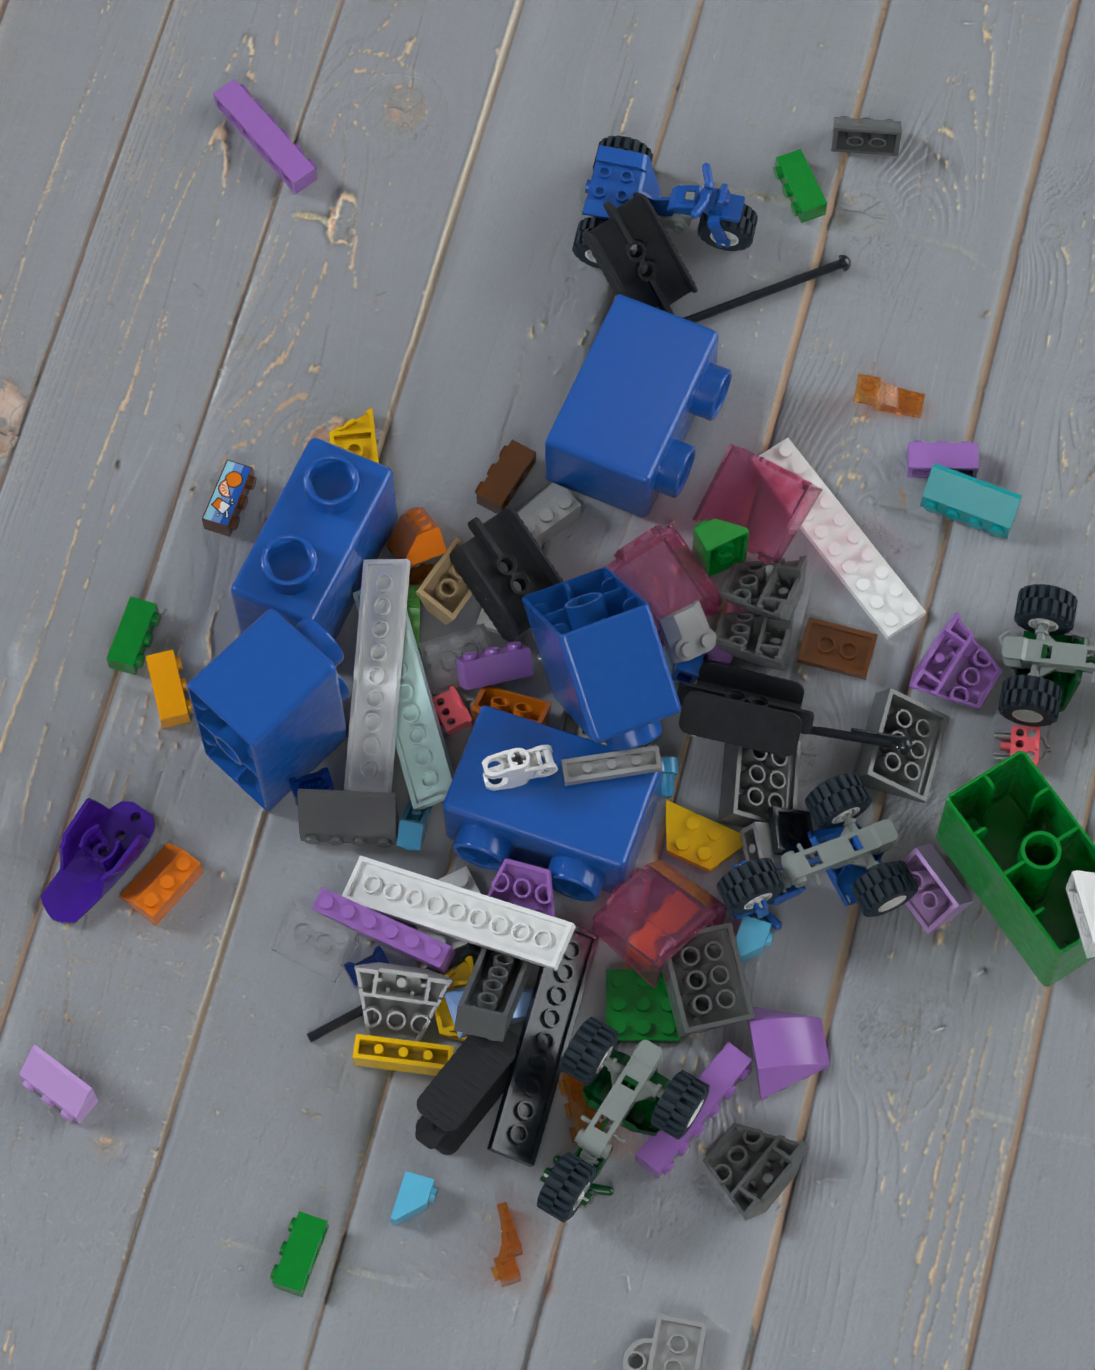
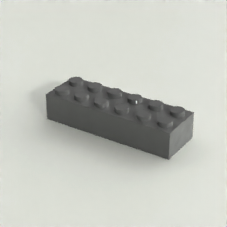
M482 947L459 1001L454 1031L462 1032L465 1035L484 1037L491 1041L503 1042L534 964Z

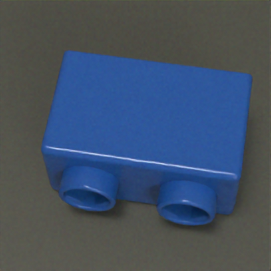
M617 294L545 441L546 480L643 518L649 515L659 492L672 498L678 497L688 479L696 454L695 447L684 443V439L695 416L709 421L715 419L722 407L731 382L732 371L716 364L718 333L705 326L622 294Z
M310 439L231 586V594L241 634L265 611L274 609L293 626L304 617L311 618L319 623L336 640L355 603L353 593L361 590L363 560L378 559L398 519L393 472L389 467L321 439Z
M608 567L591 571L528 594L522 598L553 696L589 738L596 743L606 741L607 747L614 751L634 749L658 738L663 730L660 720L679 713L681 704L649 604Z
M274 609L265 611L187 683V690L206 755L266 811L274 808L345 741L347 729L342 703L350 695L348 686L336 670V667L343 661L344 654L334 638L311 618L304 617L293 626Z
M484 705L479 711L443 802L446 835L448 838L455 840L452 848L456 855L480 868L498 871L504 859L508 858L550 869L553 890L575 900L585 902L596 901L600 897L602 890L614 895H622L627 889L661 797L662 771L565 786L561 766L562 759L615 751L609 749L607 745ZM540 745L552 746L553 760L558 767L556 773L546 777L529 779L525 785L497 791L486 789L482 761L486 757L514 748L528 750ZM492 761L488 764V768L497 766L500 763ZM488 778L489 782L492 784H499L503 779Z

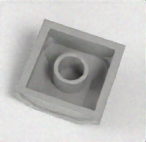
M698 600L669 615L657 618L670 662L672 663L689 661L712 650L716 645V634L709 628Z

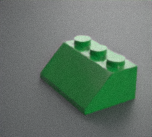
M716 518L710 521L704 520L696 525L693 532L692 559L704 580L731 568L733 563L746 561L749 531L746 527Z

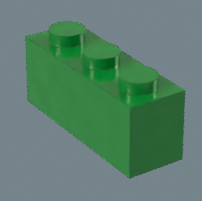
M799 149L776 157L773 172L776 179H780L782 182L784 196L786 198L789 197L791 201L793 215L798 216L801 223L826 215L827 202L802 150Z
M130 596L106 658L109 668L136 675L138 668L143 667L146 647L149 648L153 641L152 632L154 626L158 627L161 620V613H159L156 603Z
M300 1211L297 1218H292L288 1228L291 1234L288 1241L284 1240L280 1248L279 1255L282 1256L279 1265H274L270 1275V1279H273L274 1288L303 1297L329 1228L327 1220Z

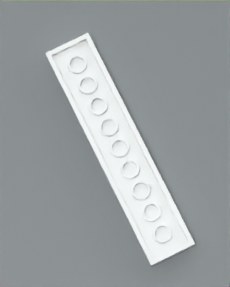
M786 438L750 461V466L887 640L925 616L926 611L789 438Z
M408 559L363 560L344 791L392 792L411 562Z
M364 856L359 857L342 894L343 897L382 915L555 971L559 967L576 927L572 922Z

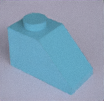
M750 916L742 918L735 938L742 963L762 954L765 946L770 947L774 933L770 932L771 923Z
M405 1171L390 1218L392 1225L397 1226L428 1209L430 1202H435L438 1188H435L434 1179Z

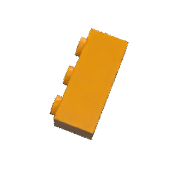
M173 649L147 655L146 661L163 729L191 722L189 714L193 713L191 700L185 699L184 692H188L186 679L181 678L179 671L183 670L180 656L175 657Z

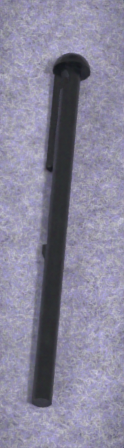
M839 255V260L762 289L751 291L743 296L683 318L696 323L841 268L846 272L851 266V261L848 256Z
M812 726V730L809 733L810 735L900 749L901 754H907L912 749V741L907 736L857 728L845 731Z
M467 943V946L456 951L448 969L465 961L464 959L468 956H474L475 959H478L481 947ZM430 967L424 968V969H428V970H431V971H433V972H436V973H438V974L441 973V972H439V971H437V970H434V969H432V968H430ZM362 1005L306 1034L310 1042L312 1043L362 1016Z

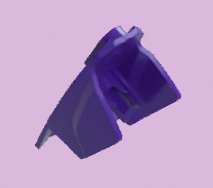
M87 798L63 833L62 842L59 845L60 869L40 896L42 904L52 920L60 923H76L116 884L142 854L156 827L150 813L131 801L119 802L108 809L94 799ZM134 817H141L139 821L133 822ZM126 835L123 840L118 839V836Z

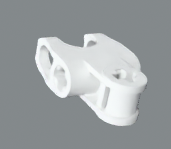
M540 745L528 750L514 748L486 757L482 761L483 779L486 789L497 791L525 785L529 779L546 777L556 773L558 767L553 760L552 746ZM492 761L500 763L497 766L488 768V764ZM488 778H503L499 784H492L488 780Z

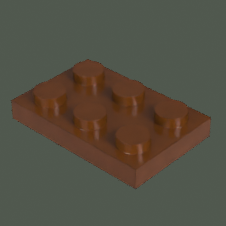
M809 617L797 663L866 680L878 635Z

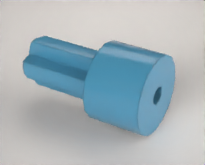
M660 757L663 767L661 797L670 798L674 795V779L678 775L679 759L675 757Z

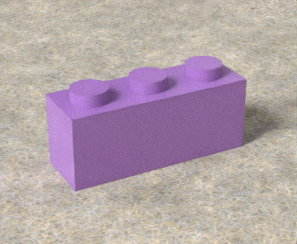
M922 440L908 442L907 477L929 478L933 464L936 463L977 478L979 469L978 443H971L969 441H962L960 443H949L947 441L926 443Z
M519 641L510 642L507 644V647L503 648L497 646L488 647L485 649V652L481 653L474 651L463 653V657L455 658L459 686L466 690L534 675L530 648Z

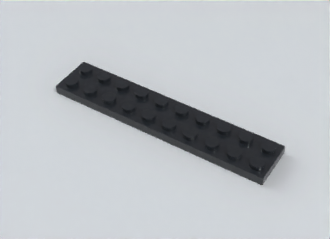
M578 926L575 927L557 971L540 966L520 1034V1042L516 1048V1056L511 1065L487 1148L489 1151L528 1167L535 1165L561 1074V1061L571 1039L600 937Z

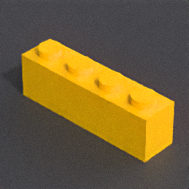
M356 1034L352 1059L354 1066L436 1076L455 1053V1048L449 1045Z

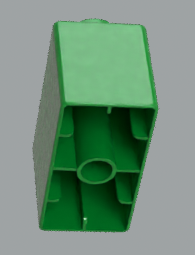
M1018 751L947 796L936 839L1043 986L1049 987L1095 958H1086L1066 891V885L1072 871L1078 870L1095 873V844L1028 754L1024 751Z

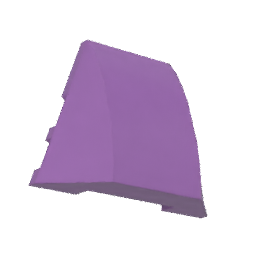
M955 612L935 636L913 671L909 688L978 710L996 683L1002 670L987 650L982 648L973 637L974 633L971 629L968 630L963 624L958 612Z
M505 858L491 883L492 887L487 896L555 917L551 870Z
M753 1007L755 1018L747 1020V1026L750 1032L761 1101L768 1098L769 1095L830 1066L821 1018Z

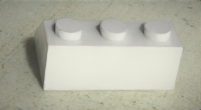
M1076 870L1072 871L1066 891L1086 958L1095 957V873Z

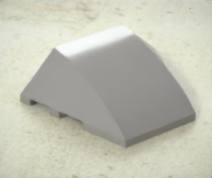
M381 962L355 965L367 1035L420 1042L431 1022L432 1016L453 980L424 968Z

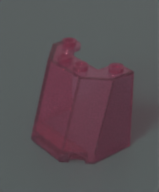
M730 444L693 520L700 523L704 520L710 521L716 518L746 527L749 531L747 552L754 555L756 553L759 554L757 559L770 565L771 561L779 563L823 489L743 447Z
M668 524L665 528L661 525L654 526L620 548L614 554L616 559L605 566L649 604L662 647L665 646L657 618H662L693 604L696 600L700 602L705 616H713L721 608L722 597L718 589L673 524Z
M658 860L646 864L642 869H635L625 884L620 883L614 888L612 896L603 908L594 915L592 930L644 980L655 988L658 985L661 968L665 962L709 923L713 926L723 924L727 907L667 862Z

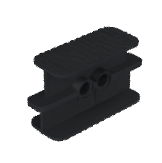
M638 192L633 193V198L617 208L613 203L607 201L603 206L610 219L589 232H582V236L603 275L606 277L607 282L610 284L615 295L622 294L655 308L659 306L660 310L674 315L670 305L690 292L696 293L698 289L653 205H651L650 200L645 195ZM633 245H636V253L634 255H630V248ZM647 264L648 269L646 273L641 275V267Z
M507 507L485 523H482L478 517L467 523L468 527L475 537L452 551L449 557L455 570L458 571V574L475 596L481 608L488 615L498 633L501 634L503 639L510 642L531 628L522 598L564 581L555 570L553 564H551L549 558L542 551L532 533L529 532L519 514L513 508ZM500 562H504L507 565L508 572L500 568ZM514 581L520 584L521 591L515 590L513 586Z
M707 662L700 667L696 684L681 682L677 689V695L682 706L679 727L689 735L775 755L791 756L797 750L800 733L809 734L812 730L814 713L801 709L804 688L799 682L715 662Z
M508 1028L503 1042L491 1041L475 1035H469L417 1099V1109L422 1116L416 1123L415 1137L428 1149L435 1148L444 1155L454 1154L504 1093L511 1065L516 1056V1047L520 1042L517 1034Z

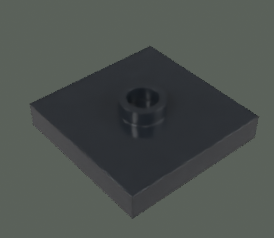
M776 806L768 808L775 855H783L789 851L798 853L800 852L797 848L799 843L804 850L813 847L807 832L813 831L809 811Z

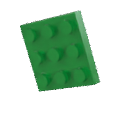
M606 969V1025L619 1032L617 1043H640L643 1040H648L652 1043H680L662 970Z

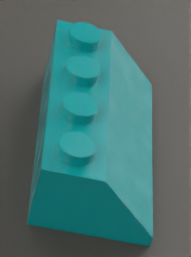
M934 463L922 495L920 506L924 507L928 512L943 514L952 521L959 520L967 523L974 529L986 530L995 537L1008 538L1018 513L1022 495Z

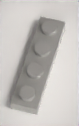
M658 745L561 760L565 786L662 771Z

